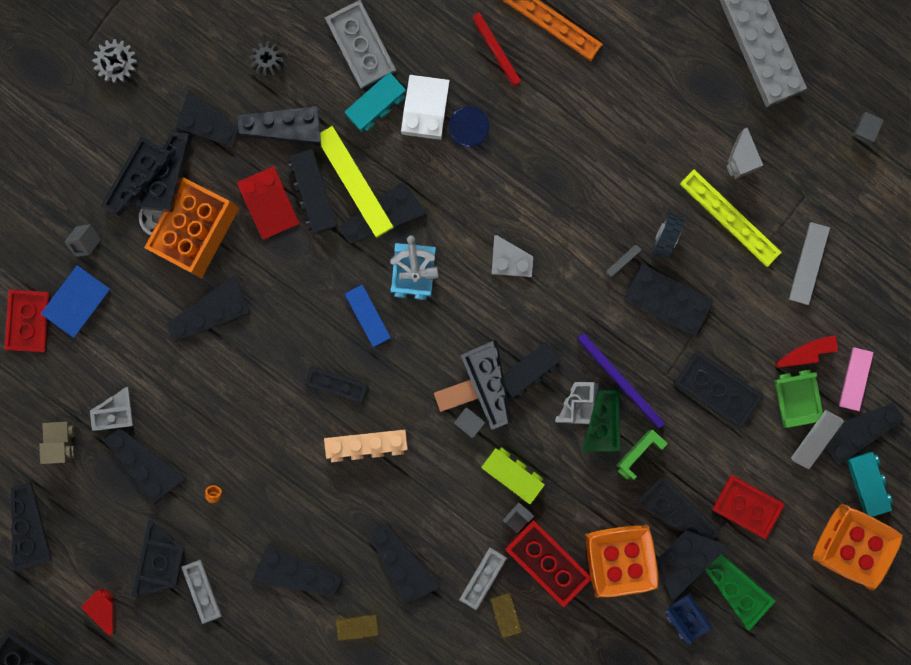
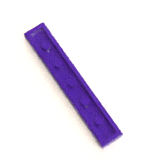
M582 333L577 338L580 344L656 428H661L665 424L664 421L591 340Z

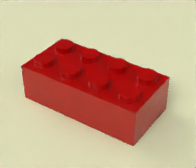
M534 520L505 548L563 607L592 579Z

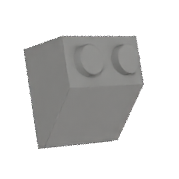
M748 128L743 129L738 135L728 159V172L731 176L734 175L735 179L755 172L763 166Z

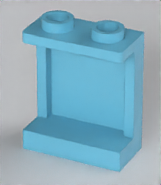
M395 243V255L400 251L408 249V244ZM416 245V249H424L435 255L436 247ZM409 256L400 260L411 268ZM417 256L418 265L420 267L425 258L422 256ZM435 259L433 261L429 260L425 268L434 267ZM398 264L393 266L391 293H395L394 297L406 298L407 294L415 295L414 299L427 300V296L431 297L433 280L420 278L419 282H413L412 279L400 280L399 272L407 271Z

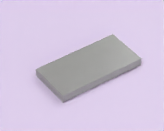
M361 0L325 17L361 90L381 80L389 72L391 74L397 72Z

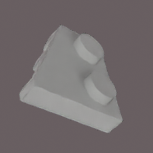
M494 235L492 274L532 277L533 256L498 235Z
M129 387L122 389L102 404L90 410L92 431L134 426Z

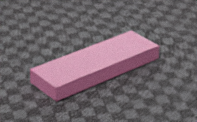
M852 348L839 407L860 411L873 352Z

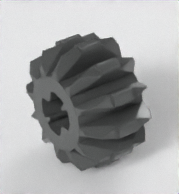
M266 42V47L263 48V45L259 43V51L256 48L252 49L256 55L250 56V60L254 61L251 63V67H257V74L263 70L264 76L268 75V71L275 75L274 68L282 69L277 63L284 62V59L280 57L283 52L282 50L276 51L278 48L276 44L270 48V42ZM266 55H269L271 60L265 63L262 58H266Z

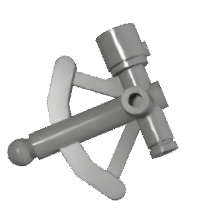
M413 236L407 238L408 249L400 251L390 260L392 265L398 264L407 271L399 272L400 280L412 279L413 282H419L420 278L428 280L439 279L438 267L425 268L429 260L433 261L435 259V255L424 249H416ZM409 256L411 268L400 260ZM417 256H422L425 258L420 267L418 265Z

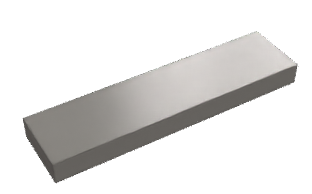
M812 222L809 223L788 300L809 305L830 227Z

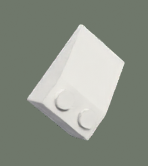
M415 75L409 76L401 128L402 135L442 139L449 80Z

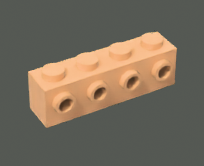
M406 430L324 438L326 459L331 458V462L343 461V457L351 456V460L364 459L363 455L371 454L372 458L383 457V452H392V456L402 455L404 450H408Z

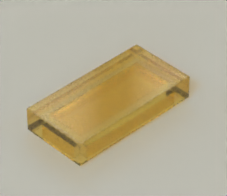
M510 593L491 598L502 638L522 632Z
M376 615L336 620L338 641L379 635Z

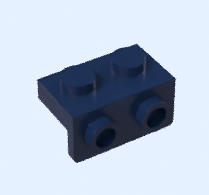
M690 594L671 604L665 611L668 621L674 624L678 630L679 637L688 645L694 639L712 629L711 624Z

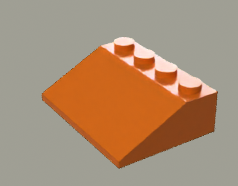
M182 177L173 212H163L144 248L202 278L240 207Z

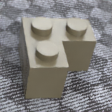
M71 422L42 423L43 443H39L40 464L73 462L75 446H72L71 438H74V426H71Z

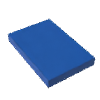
M76 266L47 304L41 315L74 338L110 289L82 268Z

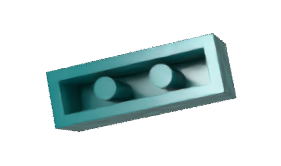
M389 72L345 111V115L361 133L364 130L367 132L375 125L374 121L377 118H384L391 111L389 108L394 103L398 105L405 99L404 94H406V90Z
M868 452L847 459L863 513L874 517L892 511L893 501L890 494L886 493L884 486H887L884 475H880L878 456L874 455L873 452Z

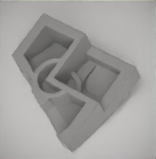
M574 382L571 394L564 401V407L560 415L556 417L555 422L589 424L599 384L595 382Z

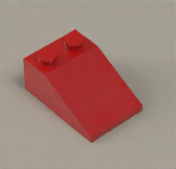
M274 166L237 182L263 240L300 224Z

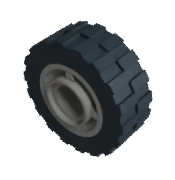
M671 212L667 214L656 235L652 253L668 259L679 240L685 218Z

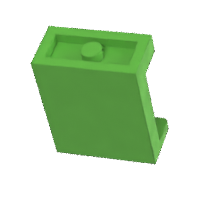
M811 369L799 371V376L791 377V373L779 375V380H774L783 428L817 422L824 413L816 380L817 372L811 373Z
M648 430L617 464L620 468L618 472L625 479L631 478L635 480L637 478L629 470V467L651 443L661 450L668 444L654 430Z

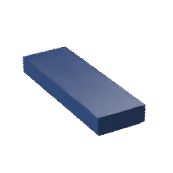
M363 285L345 293L372 346L375 347L390 339L391 337Z

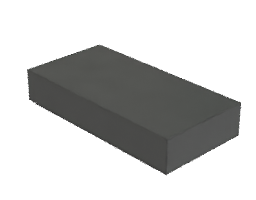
M634 245L606 271L607 276L611 278L641 251L639 246Z

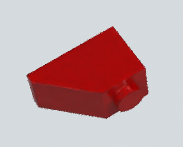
M101 588L81 608L111 636L116 631V602L113 600L114 596L107 589L103 590Z

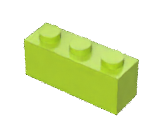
M502 447L500 450L495 448L481 468L531 504L544 486L542 483L543 478L535 472L532 475L525 470L527 466L518 459L516 462L512 461L509 458L511 454Z

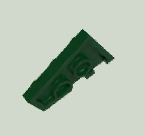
M598 390L582 452L620 451L619 390Z

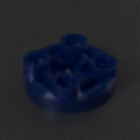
M462 107L450 119V135L461 146L467 148L475 147L481 144L488 135V118L483 111L476 107Z

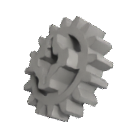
M113 39V44H110L106 40V46L99 45L101 51L94 52L97 58L92 59V61L98 64L94 67V70L100 71L98 76L100 78L105 76L106 82H109L110 79H112L114 84H117V79L125 82L124 77L131 78L129 72L136 71L132 66L137 64V60L132 59L136 56V53L130 52L132 47L130 45L125 47L124 41L118 44L117 40ZM124 52L127 54L128 62L123 59ZM118 59L121 62V64H112L110 60ZM102 60L107 64L106 71L103 68ZM122 69L124 70L121 73L116 74L117 71H120Z

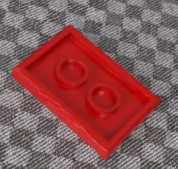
M9 289L4 350L46 353L48 319L41 315V313L50 302V292Z
M730 475L712 511L766 540L785 504L739 478Z

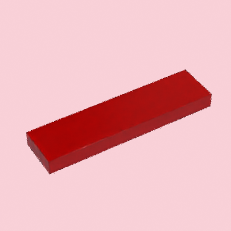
M480 12L473 16L474 24L511 85L515 88L520 85V78Z

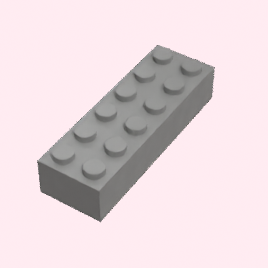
M719 0L766 108L804 92L807 87L769 0Z

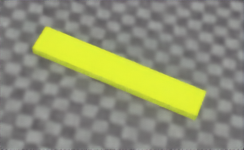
M333 126L321 132L322 149L375 237L378 238L393 229V225Z
M693 170L680 183L697 202L766 267L781 254V251L697 171Z

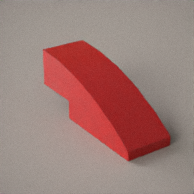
M836 335L820 338L795 348L775 363V368L819 362L818 354L838 351Z

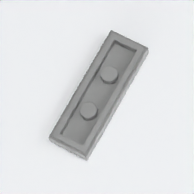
M825 410L791 457L792 461L810 469L844 422L843 419Z
M489 547L459 600L477 610L507 557Z
M200 559L182 566L181 568L202 624L222 617L202 560Z

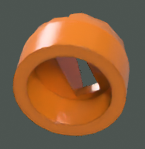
M218 486L207 487L205 490L206 500L212 504L219 502L222 494L221 489Z

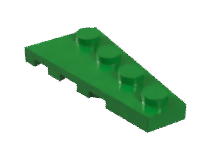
M723 554L705 569L748 631L776 602L772 596Z

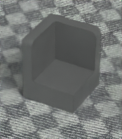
M864 112L852 137L872 144L881 128L883 119Z
M91 224L81 225L74 228L65 240V244L74 257L90 255L97 246L100 237Z
M466 407L454 424L473 438L485 422Z
M518 502L503 518V521L518 533L534 515Z

